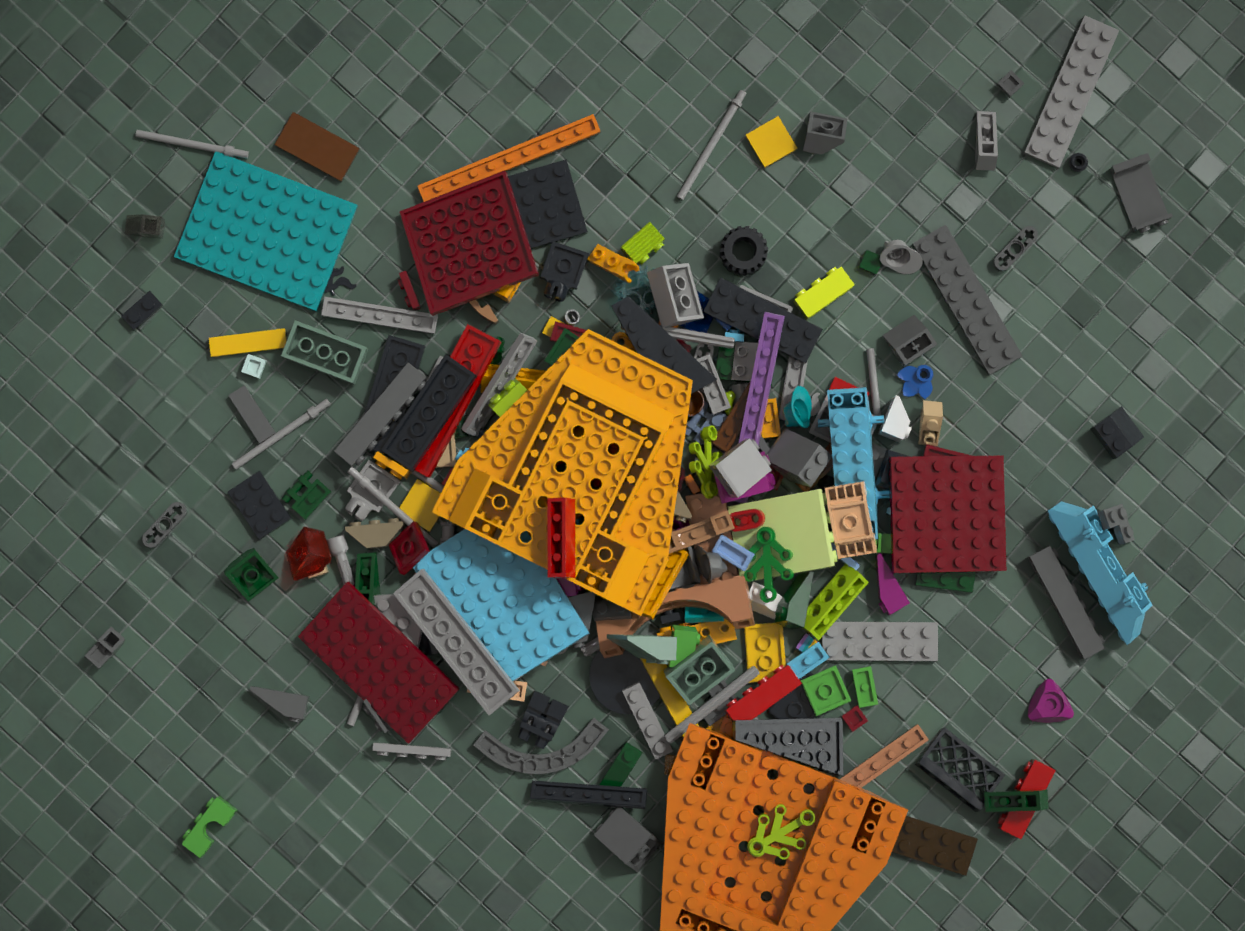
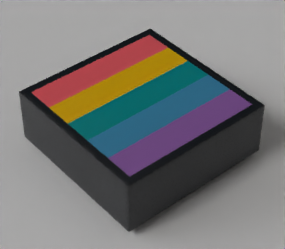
M805 632L794 648L802 653L819 641Z

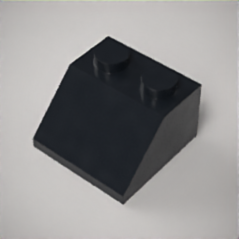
M1122 406L1091 428L1112 459L1118 458L1144 438Z

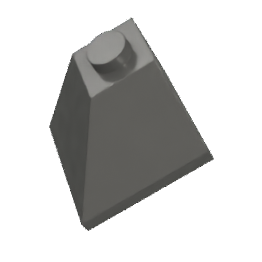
M810 111L803 151L822 155L843 144L848 119Z

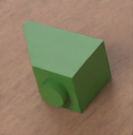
M672 626L671 637H677L676 660H668L669 667L676 666L695 651L696 645L700 643V634H698L696 627Z

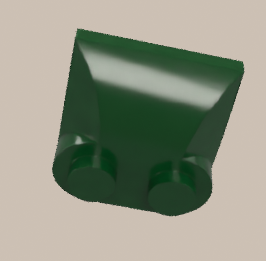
M255 548L245 551L224 570L225 575L248 602L279 578Z

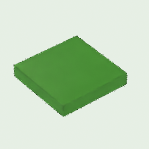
M836 665L801 680L815 716L851 701Z

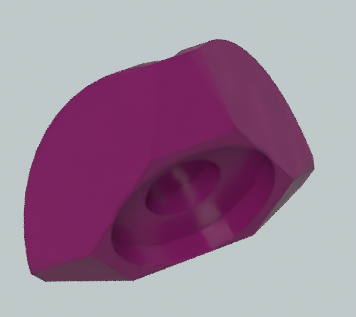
M1046 679L1042 682L1030 701L1028 708L1029 719L1034 722L1053 723L1073 718L1074 711L1057 683L1052 679Z

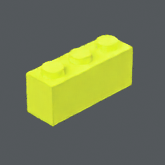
M842 266L838 269L836 267L832 268L826 273V278L823 280L818 278L811 283L812 288L807 291L803 289L795 295L797 298L794 300V303L806 320L854 287V283Z

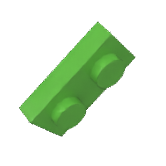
M871 666L853 669L852 675L858 707L877 705L878 700Z

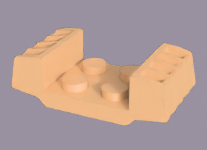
M865 481L826 487L825 493L838 559L877 553L875 534L872 530L867 504Z

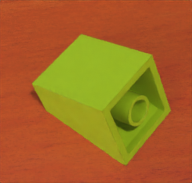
M516 378L510 380L505 384L503 391L495 394L490 399L488 406L501 417L527 389Z

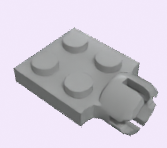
M370 460L367 461L360 471V474L367 476L371 480L370 483L387 498L391 497L401 482ZM354 480L347 490L352 497L345 509L352 516L359 507L355 518L363 521L372 510L379 513L384 504L366 488L360 487L357 484V480Z

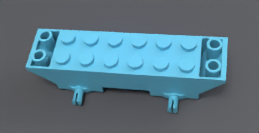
M866 387L827 390L829 419H818V428L830 427L835 486L865 481L872 530L875 534V539H878L877 503L878 499L890 498V491H878L875 485L871 428L873 424L884 423V415L872 416Z
M1061 501L1048 510L1049 519L1053 524H1056L1059 536L1069 546V553L1072 557L1076 558L1079 563V570L1086 575L1090 588L1098 595V601L1108 612L1110 622L1115 624L1118 629L1120 639L1128 645L1140 634L1145 612L1153 606L1145 592L1148 586H1146V583L1140 584L1133 572L1128 575L1125 574L1108 545V542L1113 537L1108 529L1103 530L1099 515L1094 506L1085 509Z

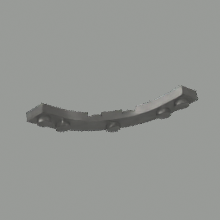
M593 718L572 743L560 750L546 754H526L513 750L501 743L486 730L473 746L505 768L527 774H546L565 769L583 759L594 749L609 729Z

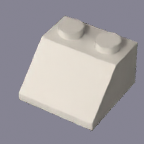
M896 395L892 398L884 418V423H882L878 433L896 442H901L903 439L908 438L911 431L909 417L899 396Z

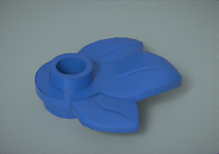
M920 365L917 368L907 366L897 374L900 379L905 381L903 385L904 396L910 397L919 393L922 398L926 399L931 394L933 389L931 383L933 371L929 366ZM920 372H926L927 377L922 378L920 376Z

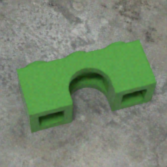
M220 796L210 799L205 806L208 808L204 815L202 813L198 815L194 821L195 827L192 830L188 829L182 837L184 839L182 845L199 858L205 855L214 842L206 833L208 823L215 821L224 827L237 812L235 807Z

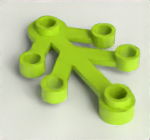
M711 425L704 427L700 431L701 439L704 441L705 456L699 442L689 444L690 453L696 454L699 461L690 462L689 469L692 473H697L702 483L701 492L707 499H712L718 494L715 476L709 465L723 455L721 451L714 452L711 455V441L717 439V430Z
M783 804L776 805V814L771 834L763 838L765 827L769 824L770 818L767 814L759 815L756 837L750 839L747 845L749 853L755 857L767 853L779 856L782 860L787 859L790 855L788 848L781 847L778 849L768 846L774 841L795 846L799 850L806 847V840L799 837L796 839L785 835L803 824L806 826L812 825L815 821L814 812L810 809H805L800 813L799 818L780 828L783 816L786 814V807ZM783 807L784 812L778 813L777 808ZM806 813L811 815L810 820L803 818ZM761 817H766L768 821L761 823L760 819ZM799 840L804 841L802 847L797 846ZM755 843H759L761 845V848L759 850H755L753 848ZM786 850L788 854L782 857L780 852Z

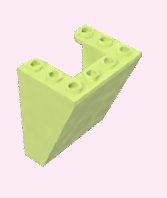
M822 489L727 507L729 515L749 509H760L765 515L764 524L755 529L739 532L732 531L733 541L749 550L757 541V532L760 528H772L776 534L775 540L785 549L791 550L793 557L789 561H783L780 558V554L772 547L771 554L786 569H791L794 574L831 568L835 566L834 562H837L836 550L832 551L831 543L834 542L833 532L828 529V524L831 523L829 512H825L824 506L827 504L826 493H822ZM757 515L754 516V521H755V522L758 521V516H757ZM736 519L737 525H740V519ZM765 533L764 538L766 540L769 539L768 533ZM763 547L756 553V559L750 562L746 571L750 570L763 555ZM787 551L784 552V557L786 559L789 557ZM764 567L757 573L756 580L764 579ZM772 567V578L781 576L780 573ZM738 568L739 576H744L746 571ZM786 571L784 575H790V573ZM751 572L748 573L749 579L753 578V574Z

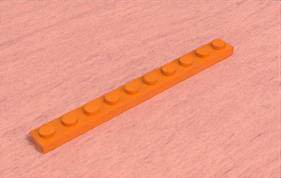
M594 114L420 184L417 187L425 202L504 170L508 171L597 135L601 131Z

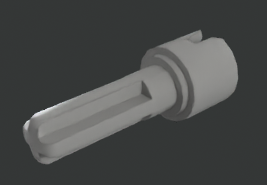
M340 535L326 540L330 555L336 558L343 584L349 581L355 587L354 577L346 555L348 545L345 536Z

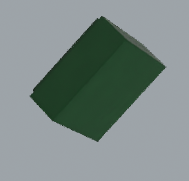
M866 250L859 268L877 275L881 266L880 255Z

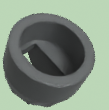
M573 309L568 310L564 315V321L567 325L573 326L580 320L579 313ZM568 314H570V317L573 320V322L570 321Z

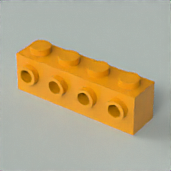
M725 618L724 621L698 622V624L690 626V623L678 624L680 626L696 627L698 634H700V642L708 635L711 636L716 644L737 639L735 628ZM671 626L660 628V633H656V635L671 636Z

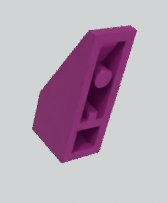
M880 553L875 556L878 598L880 600L878 605L883 613L887 612L888 615H891L910 604Z

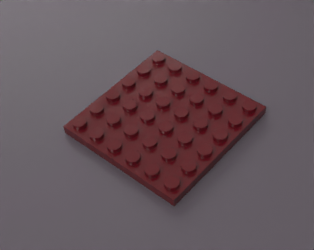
M505 170L400 211L432 316L539 275Z
M1004 455L889 457L892 573L1007 571Z

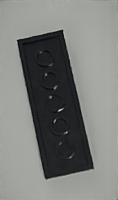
M720 277L703 313L757 340L760 338L764 312L783 315L785 317L778 351L806 364L823 329Z
M388 335L365 413L408 362L419 370L425 345ZM406 405L401 410L402 415L396 422L393 420L388 425L390 427L389 431L384 436L380 435L376 440L378 443L374 447V451L386 454L381 449L404 417L407 409Z
M445 354L381 450L414 472L477 378V375Z

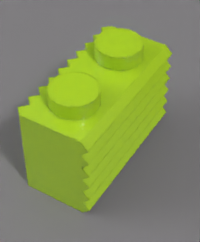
M649 222L624 243L621 249L630 260L634 261L637 265L639 263L643 265L649 260L650 257L648 255L653 251L657 253L664 246L665 238Z

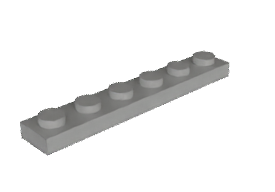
M324 297L322 316L430 334H435L438 315L432 316L430 313Z
M523 333L518 335L461 429L465 433L478 437L480 428L484 429L494 412L488 406L490 399L495 394L503 391L508 381L515 379L537 343L535 338Z

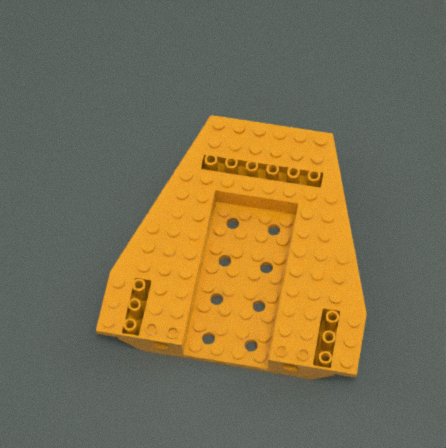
M588 329L457 460L432 512L548 570L547 507H540L538 500L542 496L547 498L566 497L575 499V515L582 514L584 522L581 525L575 524L576 578L565 579L642 616L668 562L693 380ZM577 426H581L584 429V434L581 437H576L573 434V429ZM613 443L619 446V452L615 455L608 452L609 445ZM559 461H563L567 465L564 472L556 470L555 466ZM593 479L601 480L602 486L600 489H592L591 481ZM525 531L530 532L532 536L528 543L522 542L520 538L521 534Z

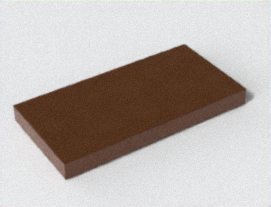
M295 112L291 114L275 143L276 147L340 182L343 181L360 150L359 147Z

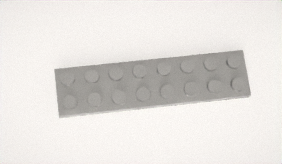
M1084 15L1024 154L1055 168H1060L1119 33L1118 29Z
M421 569L393 593L488 715L494 713L520 691L425 569Z

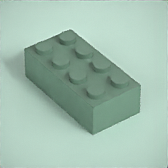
M295 320L281 356L286 360L355 385L367 356L368 348Z

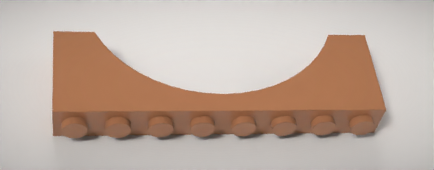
M733 576L723 581L715 580L711 584H696L687 589L678 588L673 592L667 593L656 613L658 615L667 610L681 607H697L721 615L735 629L755 625L748 583L744 576ZM632 612V619L596 621L599 647L603 657L621 655L625 650L607 639V634L633 635L650 618L643 615L639 616Z

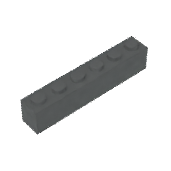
M408 362L334 452L352 467L355 465L359 466L365 459L363 455L368 450L372 451L378 442L376 440L380 435L384 436L389 431L390 427L388 425L393 420L396 422L402 415L401 410L405 405L408 407L414 401L413 395L417 391L420 392L426 384V376Z
M1050 546L1045 547L1028 556L1027 559L1080 658L1086 659L1105 649L1103 646L1105 641L1100 633H1096L1094 629L1096 626L1091 616H1087L1085 612L1087 609L1082 599H1078L1076 595L1078 591L1074 583H1070L1067 579L1068 572L1064 565L1061 566L1059 564L1057 551L1055 548L1051 549Z

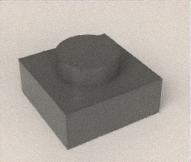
M1011 70L997 85L1010 98L1024 85V82Z

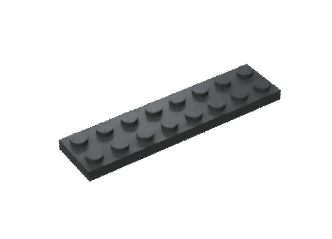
M947 225L912 244L913 247L921 255L923 264L988 375L1022 357L1020 350Z

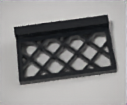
M945 727L942 728L915 764L975 812L980 811L985 805V796L982 799L976 795L975 787L985 786V792H993L1005 776L1003 772ZM944 734L950 737L951 746H941V737ZM952 748L953 759L944 760L942 749ZM955 748H964L967 758L957 759ZM939 750L940 761L933 762L927 756L931 751ZM978 759L981 762L982 770L972 771L971 760ZM967 760L969 771L959 772L957 761ZM954 762L956 773L949 774L946 772L944 763ZM987 771H993L998 775L995 782L987 783ZM982 772L984 783L974 784L973 773ZM969 774L971 785L964 786L960 783L959 775Z

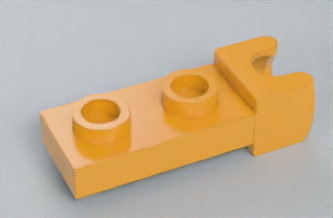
M599 244L596 245L587 259L590 263L627 283L632 281L628 278L629 271L638 272L640 270L634 261Z

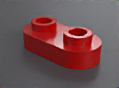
M749 509L730 514L735 528L731 531L734 532L759 528L765 522V515L760 509ZM755 515L758 516V521H757V522L754 521V516H755ZM736 519H740V525L736 524Z

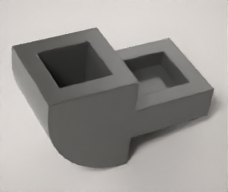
M110 627L88 651L85 658L100 669L122 647L125 638L113 627Z

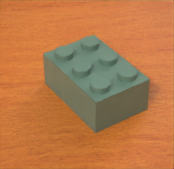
M708 635L699 645H696L695 651L676 666H668L663 671L666 678L688 705H691L732 674L735 668L711 636Z

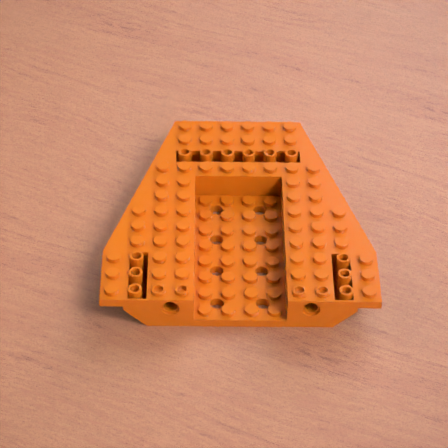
M689 723L668 776L660 931H831L887 865L908 809L868 790L777 754L735 741L729 735L707 730ZM770 769L778 771L776 779L768 778L767 772ZM807 783H811L815 787L814 791L810 794L805 793L803 790L804 785ZM778 804H783L786 807V814L783 816L780 828L790 823L791 820L799 818L800 813L805 809H810L815 814V821L812 825L806 826L803 824L798 829L785 835L796 839L799 837L806 840V847L799 850L795 846L776 841L768 845L778 849L781 847L788 848L790 855L784 865L780 866L775 863V858L777 857L775 855L764 853L762 856L755 857L749 851H741L739 849L740 842H749L750 839L756 837L759 825V815L753 813V808L756 805L763 806V814H767L770 818L769 824L765 827L763 838L771 834L776 814L775 807ZM778 807L777 812L783 813L784 808ZM806 813L803 818L810 820L811 815ZM761 817L760 819L761 823L768 821L766 817ZM799 840L797 842V846L802 847L804 845V841ZM755 843L753 848L755 850H759L761 848V845L759 843ZM786 850L780 852V855L784 857L788 854ZM727 877H733L736 880L733 887L725 885L724 882ZM764 891L772 894V898L769 901L761 899V894Z

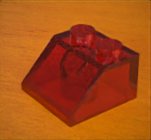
M309 527L302 528L286 552L292 578L296 581L322 572L331 561V554L324 531Z

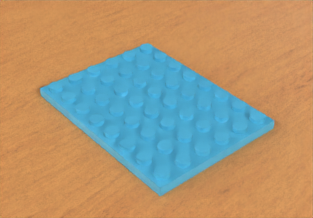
M464 529L431 550L413 567L416 573L421 569H425L513 682L590 634L557 579L548 577L547 569L467 529ZM527 531L523 532L520 536L521 541L524 543H528L531 540Z

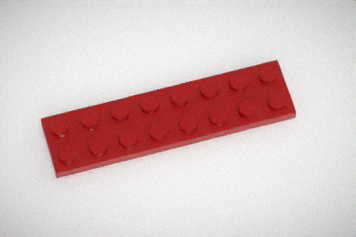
M468 324L450 357L476 374L477 378L415 469V471L429 478L432 476L502 343L498 339Z

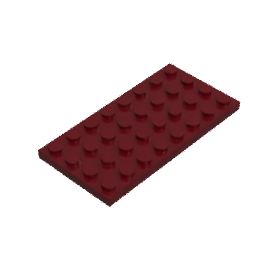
M349 581L344 584L298 636L363 700L367 699L374 711L408 744L460 689Z

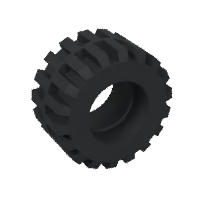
M738 226L736 229H731L724 236L720 245L719 256L723 266H726L727 270L733 272L734 275H752L754 272H758L766 261L768 252L767 241L763 238L761 232H757V229H751L749 226ZM739 241L751 243L755 249L754 257L749 261L736 259L732 253L734 244Z

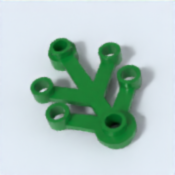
M762 527L758 530L757 541L749 549L750 552L755 554L751 562L756 559V553L762 547L763 555L750 570L744 573L746 581H755L757 573L764 567V588L760 591V599L766 603L773 602L777 597V592L773 588L772 567L780 573L783 580H791L794 576L791 569H786L771 554L772 547L780 554V558L783 561H789L793 557L791 550L785 549L775 540V531L770 527ZM765 533L769 534L768 540L764 538ZM785 551H787L789 554V557L787 559L784 557ZM786 571L790 573L788 578L784 575ZM749 572H751V573L753 574V578H752V579H749V578H748V573H749ZM768 591L772 592L771 598L767 596Z

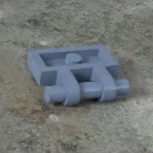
M704 401L701 412L694 415L690 421L688 420L685 435L689 436L693 430L697 433L693 440L699 442L700 445L704 444L700 431L704 427L712 425L718 432L728 417L722 412L714 415L712 412L711 414L708 413L706 410L709 404ZM701 417H704L707 420L700 428L697 426V423Z

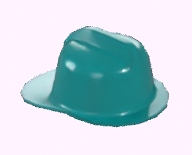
M797 386L794 389L791 401L783 408L785 425L787 427L801 426L808 428L810 426L812 402L808 391L802 386Z

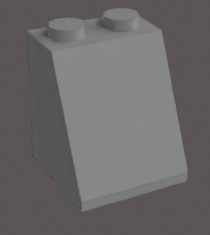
M745 438L709 465L730 497L739 498L771 471L769 467L771 465L770 461L765 455L762 456L758 450L760 448L753 439Z

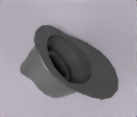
M700 546L695 548L696 566L709 584H711L713 579L721 577L722 573L727 571V566L718 553L706 552Z

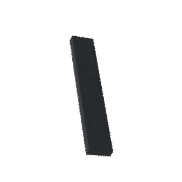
M533 780L530 792V801L646 809L647 789Z

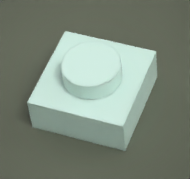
M248 354L241 372L260 379L267 361Z

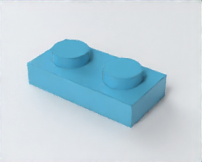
M816 642L789 661L787 665L791 667L798 679H800L827 660L829 656L821 644Z

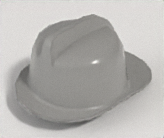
M902 240L885 241L884 249L880 255V261L883 265L901 274L915 273L922 266L923 259L921 255L909 248Z

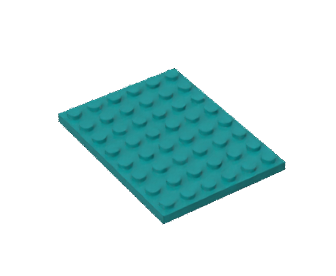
M215 151L174 258L317 312L358 205Z

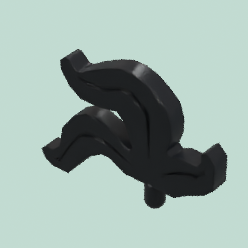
M341 266V269L333 268L324 292H331V295L335 296L334 290L340 285L354 289L357 287V284H351L349 279L345 277H340L333 283L334 276H339L344 272V266Z

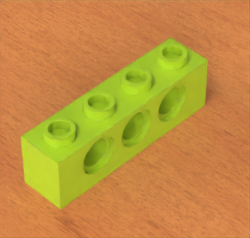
M845 563L808 606L803 629L819 641L869 582L857 570Z

